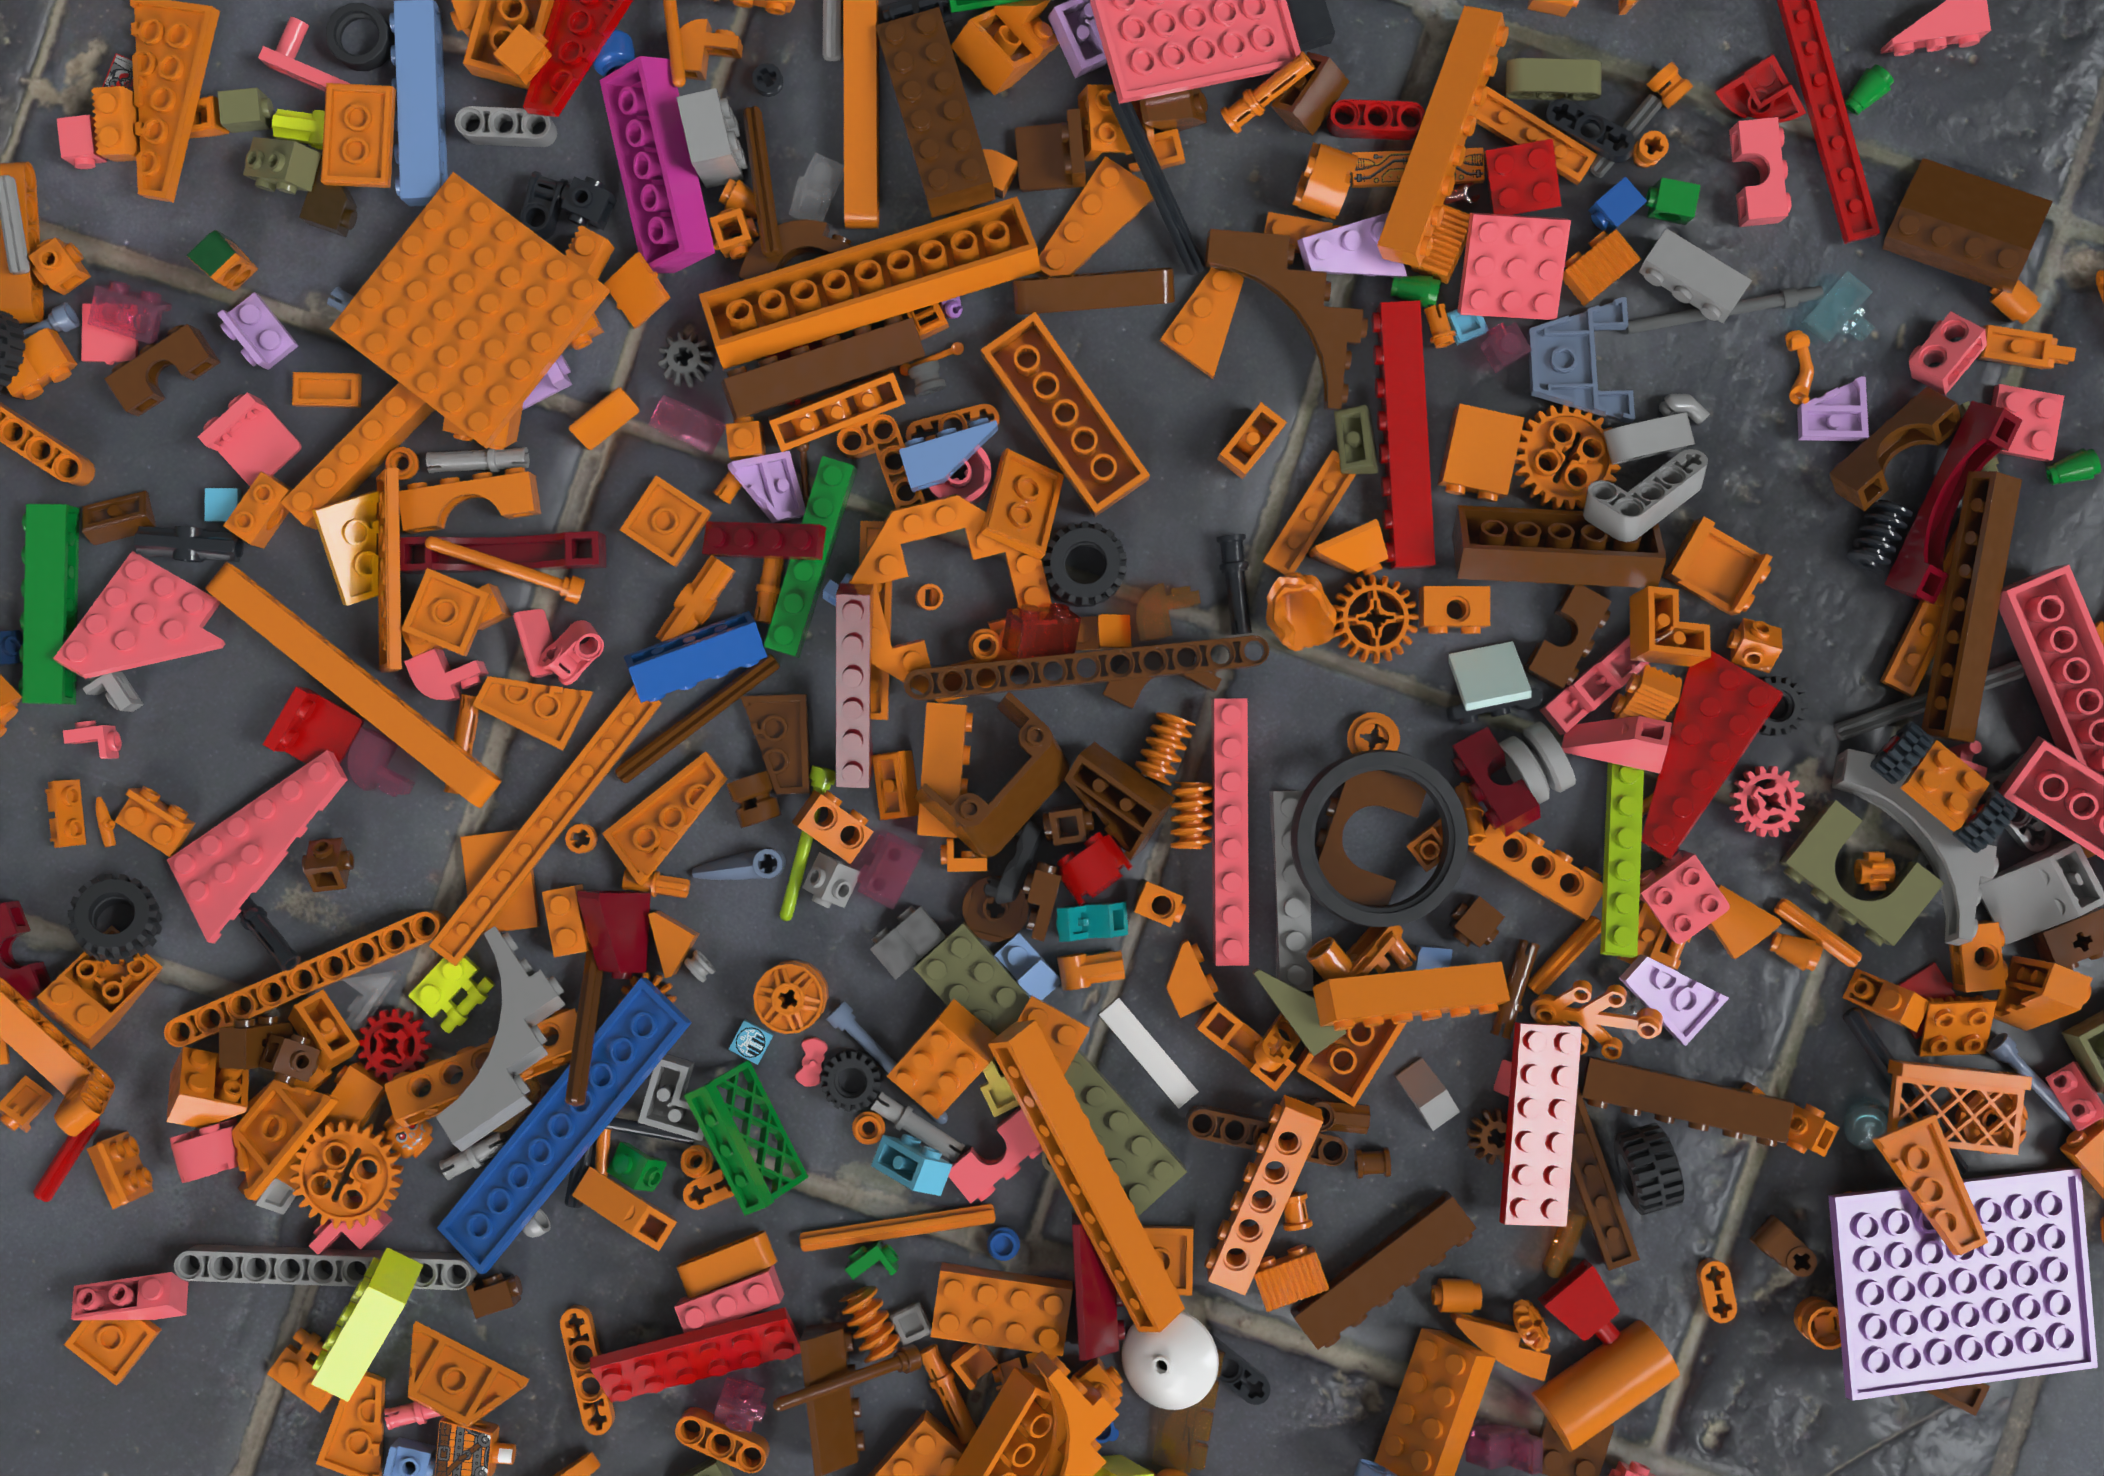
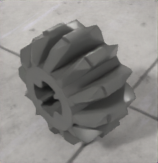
M678 331V341L675 342L670 336L666 337L665 340L670 345L669 349L659 347L658 352L666 358L657 361V364L660 368H667L663 373V377L666 380L674 377V385L680 387L685 379L687 386L692 388L694 387V377H697L702 383L706 381L705 376L701 373L702 370L713 371V366L705 361L713 359L714 353L708 350L705 351L709 343L706 339L698 341L696 332H691L686 340L684 332ZM684 353H688L692 357L688 360L687 366L680 362V360L684 359Z

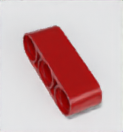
M1344 99L1339 100L1333 105L1326 123L1329 132L1339 138L1410 140L1417 136L1425 110L1420 104L1408 101ZM1337 113H1346L1350 117L1351 123L1346 125L1340 124L1335 119V115ZM1370 114H1378L1382 117L1384 124L1375 126L1370 123L1368 116ZM1410 115L1416 120L1417 125L1415 127H1407L1401 121V117Z

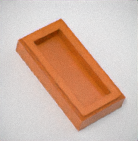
M293 372L292 405L296 407L361 408V374Z

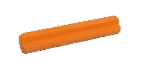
M1782 898L1774 907L1773 911L1775 914L1809 939L1815 940L1816 944L1823 947V949L1846 966L1855 967L1861 960V952L1788 899Z
M1589 916L1588 920H1585L1528 980L1527 986L1535 994L1542 995L1601 933V921L1596 916Z

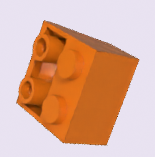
M183 1046L170 1073L166 1122L203 1128L245 1113L248 1108L249 1069L219 1068L218 1053Z

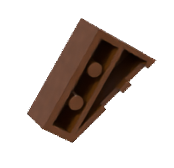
M1093 742L1078 755L1064 779L1089 811L1094 810L1106 825L1105 831L1110 836L1114 835L1126 850L1124 854L1129 861L1145 848L1175 799L1096 742Z

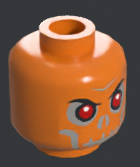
M392 1114L383 1124V1127L387 1129L383 1142L394 1141L395 1143L390 1149L395 1153H400V1157L403 1159L410 1158L411 1156L416 1159L434 1140L431 1136L433 1126L427 1120L403 1128L394 1121Z

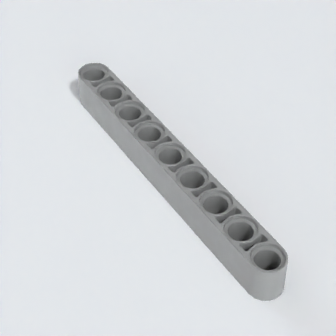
M199 1244L177 1256L174 1262V1270L178 1277L186 1281L357 1287L358 1283L364 1278V1275H360L355 1270V1261L362 1262L367 1270L373 1257L380 1259L384 1251L327 1249L317 1255L311 1248ZM396 1251L421 1264H428L433 1269V1277L431 1278L424 1276L420 1272L413 1289L459 1290L473 1281L478 1274L460 1253ZM191 1255L199 1260V1270L190 1264ZM224 1256L233 1262L232 1271L226 1269L223 1265ZM256 1258H261L265 1261L266 1272L257 1268ZM289 1259H294L298 1262L300 1266L299 1273L293 1272L290 1269ZM322 1260H327L332 1264L333 1274H328L323 1270ZM458 1264L465 1268L467 1274L465 1279L455 1275L454 1265Z

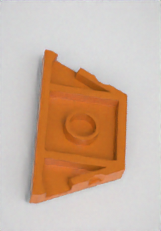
M274 1080L231 1131L234 1146L238 1150L237 1161L239 1170L246 1174L248 1188L244 1190V1195L247 1199L257 1201L339 1102L337 1097Z
M417 1321L413 1324L408 1385L409 1399L468 1428L527 1386L528 1378Z

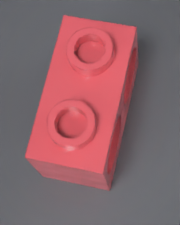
M1950 311L1943 321L1939 320L1933 326L1930 337L1922 346H1917L1909 357L1911 377L1946 395L1987 346L1985 329ZM1955 337L1962 338L1961 340L1956 342L1949 341L1950 339ZM1934 362L1941 363L1936 367H1928V365Z

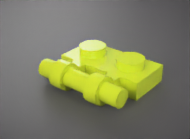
M466 955L458 966H454L443 958L408 996L431 1018L436 1017L443 1010L448 1017L440 1024V1027L450 1034L457 1025L462 1026L466 1022L468 1013L477 1004H482L489 997L487 993L495 986V983L485 976L477 984L472 977L480 968ZM463 988L467 991L468 995L457 1006L452 999Z

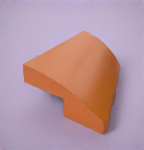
M1720 884L1717 885L1730 907L1726 913L1707 927L1709 930L1714 931L1732 959H1736L1750 950L1783 924L1776 916H1773Z

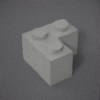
M667 1054L663 1057L652 1072L638 1123L699 1141L705 1139L684 1097L695 1062Z

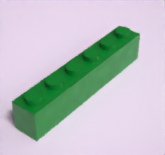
M825 456L821 458L801 524H820L826 527L822 560L790 559L765 640V648L797 658L801 656L857 473L854 465Z
M26 504V512L22 517V526L26 532L25 545L21 552L22 561L25 565V578L21 582L24 611L20 616V625L24 635L23 644L19 652L20 661L23 664V677L19 681V693L22 696V703L76 705V673L58 664L53 659L77 627L80 508L67 504Z

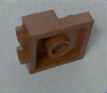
M1038 861L1035 873L1028 872L1022 893L1028 894L1027 902L1040 905L1039 909L1032 908L1027 929L1033 930L1032 939L1044 942L1062 875L1057 874L1056 865Z

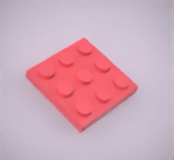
M1470 213L1458 313L1460 315L1556 320L1571 220L1565 218Z

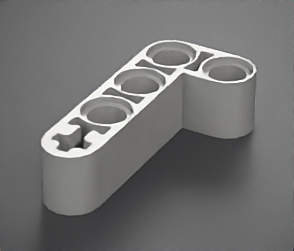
M1684 450L1628 492L1611 482L1595 481L1588 486L1583 516L1589 523L1619 541H1634L1700 491L1703 485L1708 458L1698 450Z

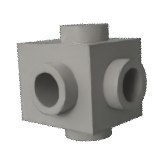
M819 852L802 888L813 894L812 901L830 908L833 903L845 908L861 871L841 860Z

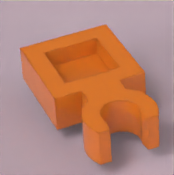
M1177 128L1154 134V153L1161 169L1185 163ZM1137 162L1129 164L1130 172L1140 171Z

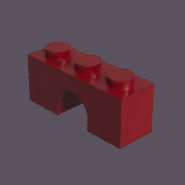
M1488 727L1452 746L1454 758L1451 762L1460 777L1464 775L1471 783L1468 786L1471 795L1477 803L1481 801L1488 809L1485 812L1486 817L1495 830L1500 828L1505 837L1541 818L1540 805L1523 779L1506 786L1498 785L1490 779L1494 772L1506 766L1503 749Z
M4 902L0 904V977L7 981L30 1003L37 1000L36 997L52 982L44 962L23 966L13 958L12 945L20 935L30 932L31 929L20 902Z

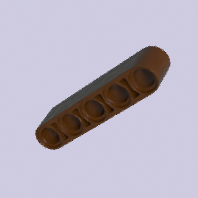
M1170 267L1012 280L1015 314L1019 315L1032 314L1034 312L1039 314L1175 302L1174 270Z
M1207 1105L1193 1106L1186 1115V1124L1194 1137L1255 1150L1259 1131L1271 1125L1268 1122L1269 1118ZM1199 1114L1208 1115L1210 1117L1209 1126L1205 1129H1196L1192 1125L1195 1116ZM1231 1121H1239L1243 1125L1241 1133L1237 1136H1229L1225 1133V1127ZM1284 1132L1279 1137L1283 1140H1291L1295 1134ZM1319 1132L1306 1161L1326 1166L1341 1165L1348 1155L1347 1145L1334 1132ZM1330 1141L1338 1142L1339 1151L1336 1155L1327 1157L1323 1154V1148L1326 1143Z

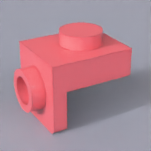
M83 721L74 723L75 729L63 730L64 744H83L98 741L101 759L119 758L122 742L115 726H96V721Z

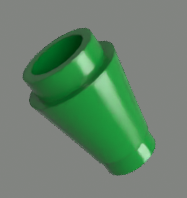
M1875 64L1871 69L1866 68L1844 101L1846 108L1854 115H1859L1891 91L1890 86L1894 83L1893 77L1880 65Z
M1433 275L1394 276L1391 296L1405 301L1420 300L1421 306L1428 308V305H1437L1441 280L1433 279Z
M2081 448L2047 466L2045 471L2049 483L2053 486L2094 479V475L2101 473V464L2094 449L2085 450Z

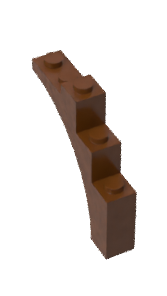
M1210 229L1207 233L1205 266L1232 271L1254 280L1274 293L1294 312L1308 333L1319 359L1324 388V409H1341L1342 403H1347L1349 385L1344 383L1345 370H1350L1352 352L1347 350V345L1356 346L1361 343V338H1366L1368 319L1363 318V309L1324 306V301L1329 302L1331 295V281H1326L1327 273L1287 269V265L1293 264L1295 245L1289 244L1290 235Z

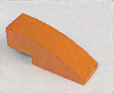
M1465 1313L1450 1314V1317L1462 1332L1481 1350L1496 1357L1498 1362L1523 1375L1545 1381L1551 1355L1547 1350L1537 1352L1525 1342H1521V1337L1515 1326Z

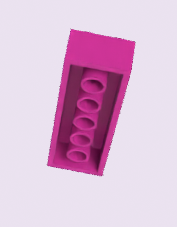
M639 56L599 81L638 252L642 254L653 272L676 273L714 254L715 249L698 174L690 159L676 98L679 97V91L672 81L670 59Z

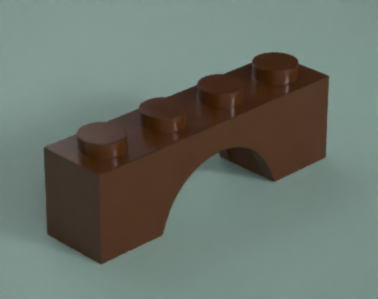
M1925 387L1918 395L1912 397L1893 417L1886 420L1883 426L1874 434L1864 440L1847 458L1839 462L1829 473L1836 494L1863 511L1867 510L1889 490L1884 473L1888 463L1896 454L1915 445L1930 444L1939 446L1959 428L1962 418L1957 403L1932 388Z

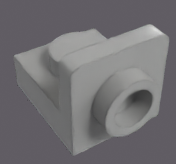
M118 671L91 677L89 679L91 683L83 688L84 692L88 695H100L107 690L105 696L108 702L120 711L134 712L144 705L123 672Z

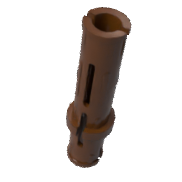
M1519 939V945L1507 981L1510 1001L1499 1006L1492 1030H1490L1491 1034L1499 1036L1502 1024L1505 1023L1502 1037L1511 1040L1518 1011L1522 1012L1523 1010L1521 1005L1522 998L1538 949L1541 946L1532 942L1528 955H1525L1529 941Z

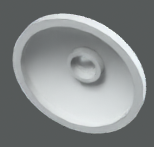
M1182 1311L1161 1332H1138L1135 1324H1133L1128 1330L1122 1346V1365L1128 1382L1140 1397L1156 1407L1179 1410L1193 1406L1209 1393L1217 1378L1219 1358L1215 1342L1206 1327L1186 1312ZM1159 1360H1162L1166 1363L1167 1370H1163L1159 1367Z

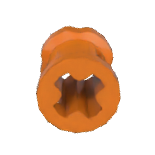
M1655 130L1645 133L1634 145V152L1632 154L1634 163L1641 168L1655 166L1668 151L1669 143L1666 136ZM1647 145H1650V146L1653 147L1652 150H1651V152L1653 153L1652 155L1647 152V151H1648V146H1647Z
M1306 1191L1291 1193L1284 1208L1286 1222L1283 1224V1229L1285 1231L1302 1230L1313 1226L1312 1220L1308 1219L1305 1201L1308 1198Z

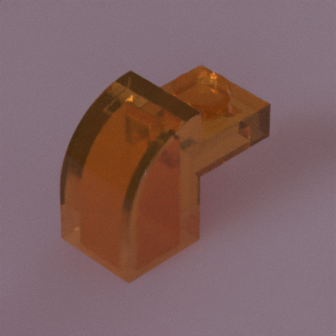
M1164 583L1157 584L1147 590L1141 597L1135 612L1138 641L1145 642L1172 637L1169 611L1199 606L1201 604L1199 590L1191 591L1190 586H1183L1171 589L1172 595L1166 596Z

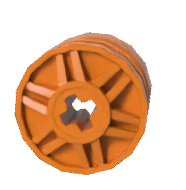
M798 959L783 961L766 971L757 982L753 995L754 1008L761 1022L772 1031L783 1034L800 1033L812 1026L825 1011L829 998L828 984L822 972L811 963ZM793 990L795 992L794 999L798 1002H793L788 1006L785 1004L786 998L782 993L786 994Z

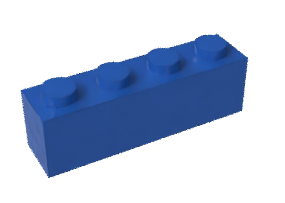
M747 611L623 657L642 703L645 701H658L664 698L667 693L678 689H691L698 682L708 678H721L727 675L730 670L741 666H754L760 662V659L766 658L767 654L756 622L751 613Z

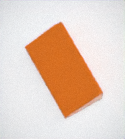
M618 387L569 426V430L588 450H593L637 415L640 410L630 396L621 387Z
M907 750L873 755L880 820L918 816L919 802L914 798L918 791L912 751Z

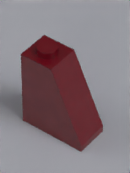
M577 891L578 903L598 970L612 972V978L632 979V973H646L649 931L648 914L650 913L651 893L637 891Z

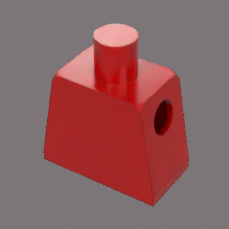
M1586 1259L1538 1298L1540 1303L1583 1341L1596 1334L1604 1345H1608L1615 1341L1620 1334L1610 1321L1619 1314L1620 1310L1597 1270Z

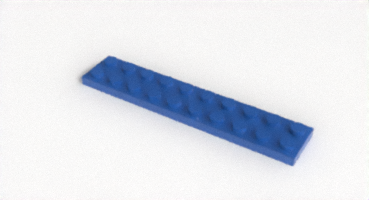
M640 978L595 1033L585 1104L574 1107L565 1102L569 1065L437 1227L479 1274L487 1273L692 1023L647 978Z

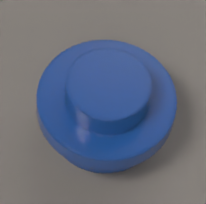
M1008 1227L996 1228L990 1233L987 1240V1249L990 1255L1000 1261L1012 1259L1017 1255L1020 1248L1019 1236L1013 1229Z

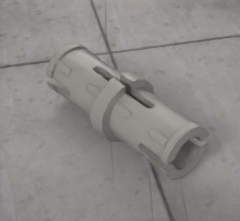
M497 1131L486 1139L471 1145L463 1152L461 1151L445 1160H441L439 1162L441 1170L454 1165V1168L443 1173L444 1177L447 1180H451L472 1167L477 1169L483 1166L484 1161L496 1156L506 1144V1142H502L494 1146L495 1143L505 1139L503 1133Z

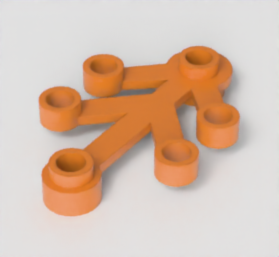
M1578 980L1573 983L1572 988L1557 997L1551 994L1538 996L1530 1006V1015L1537 1023L1570 1025L1567 1021L1578 1022L1602 1045V1055L1610 1060L1618 1059L1621 1056L1623 1044L1618 1038L1612 1037L1602 1026L1636 1030L1641 1037L1651 1039L1661 1033L1663 1025L1662 1014L1653 1008H1643L1637 1012L1636 1016L1601 1012L1610 1006L1619 1008L1625 1004L1627 991L1620 985L1609 986L1605 993L1588 1002L1592 995V985L1585 980ZM1577 990H1584L1586 993H1580ZM1611 995H1619L1620 998H1615ZM1575 1001L1578 1003L1588 1002L1580 1008L1567 1007ZM1584 1033L1581 1036L1580 1055L1587 1052L1589 1038Z

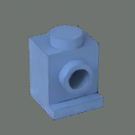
M399 1437L390 1446L383 1476H435L437 1446ZM408 1461L413 1462L416 1468L408 1467L406 1463Z

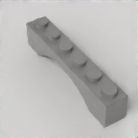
M1304 790L1269 791L1276 892V978L1301 991H1313V966L1306 958L1308 951L1312 947L1310 893L1297 873L1291 851L1292 820Z

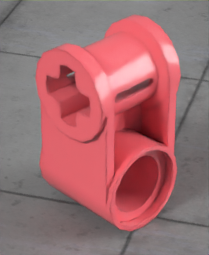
M583 620L576 621L553 644L543 651L539 659V665L544 669L553 671L559 676V682L563 685H570L601 655L604 649V642L591 623ZM590 637L587 642L580 644L582 639Z

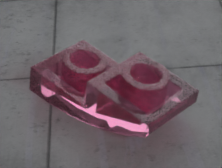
M665 395L661 397L648 424L671 438L682 440L708 455L713 454L726 427V424Z

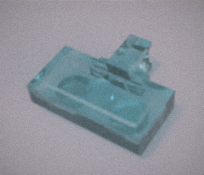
M1846 271L1801 324L1826 344L1838 332L1844 336L1850 333L1859 341H1863L1875 327L1862 317L1865 311L1860 306L1873 291L1849 271Z

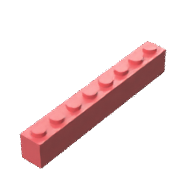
M1247 698L1212 699L1213 963L1215 966H1249Z

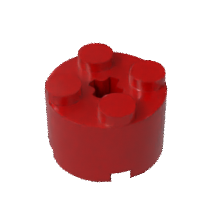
M1101 832L1096 833L1084 843L1087 848L1076 855L1072 851L1057 862L1060 867L1057 874L1062 875L1061 881L1080 906L1086 903L1082 898L1083 896L1089 894V896L1094 898L1123 877L1119 871L1124 866L1128 871L1134 867L1109 834L1103 836Z

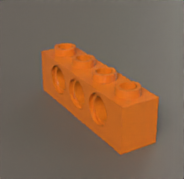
M890 369L768 418L780 450L784 452L906 403L894 372Z
M1486 818L1483 827L1487 840L1480 845H1470L1468 851L1576 917L1588 920L1603 895V883L1599 881L1602 876L1586 866L1582 870L1571 864L1573 858L1558 849L1552 853L1542 847L1545 841L1530 832H1527L1526 836L1516 831L1505 837L1501 829L1497 828L1495 830ZM1512 838L1516 841L1518 850L1514 856L1507 857L1503 851V845L1508 839ZM1541 856L1546 862V867L1542 873L1535 874L1531 866L1534 858ZM1569 873L1574 879V885L1569 891L1565 892L1560 886V880L1563 875Z

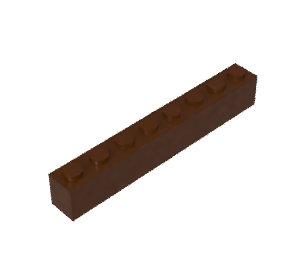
M1968 471L1921 728L1928 735L1945 740L1974 743L2022 483V479L1997 471Z

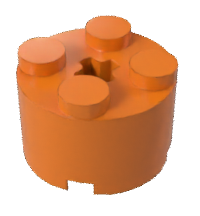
M1313 142L1307 157L1304 172L1302 171L1297 183L1292 205L1336 220V216L1339 215L1351 184L1349 183L1351 179L1350 173L1355 172L1358 156L1322 143L1317 144Z

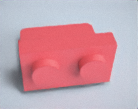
M248 392L245 395H238L228 404L229 409L220 417L217 416L209 420L203 427L204 431L198 436L206 447L218 451L249 486L253 484L261 471L273 476L302 448L301 443L260 398Z
M1677 850L1671 860L1664 857L1662 859L1663 864L1655 870L1649 869L1640 874L1639 900L1647 903L1672 941L1682 944L1726 913L1730 906L1697 856L1684 850Z

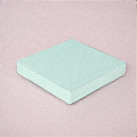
M1513 641L1448 655V662L1466 711L1531 698L1532 690Z

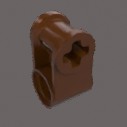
M1772 1214L1749 1238L1762 1252L1796 1276H1809L1817 1266L1816 1255ZM1796 1253L1802 1260L1798 1265L1795 1264L1796 1261L1793 1259Z

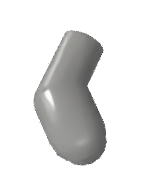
M1669 394L1664 397L1665 401L1659 405V410L1665 417L1674 415L1676 412H1687V415L1697 425H1700L1710 415L1689 394Z

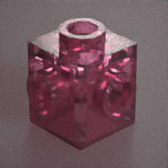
M727 1376L716 1406L713 1421L724 1424L733 1431L751 1433L755 1421L761 1423L768 1405V1403L762 1401L766 1388L760 1387L750 1380H739Z

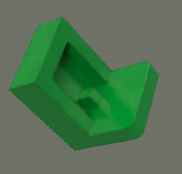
M620 1142L606 1172L633 1190L653 1192L662 1179L667 1162L663 1159L648 1156L630 1143Z
M876 1241L867 1249L864 1245H861L849 1254L848 1258L850 1261L847 1263L845 1271L854 1280L880 1260L892 1276L898 1270L899 1265L897 1261L899 1257L890 1244L887 1243L884 1246L881 1241Z

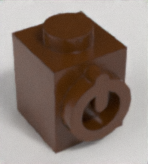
M1084 803L1052 807L1048 813H1043L1046 839L1048 842L1053 841L1054 846L1087 841L1090 836L1089 830H1094L1092 811H1086Z

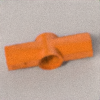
M711 555L693 582L688 583L680 592L674 602V610L655 637L664 642L695 631L699 625H703L717 606V598L726 588V585L736 571Z

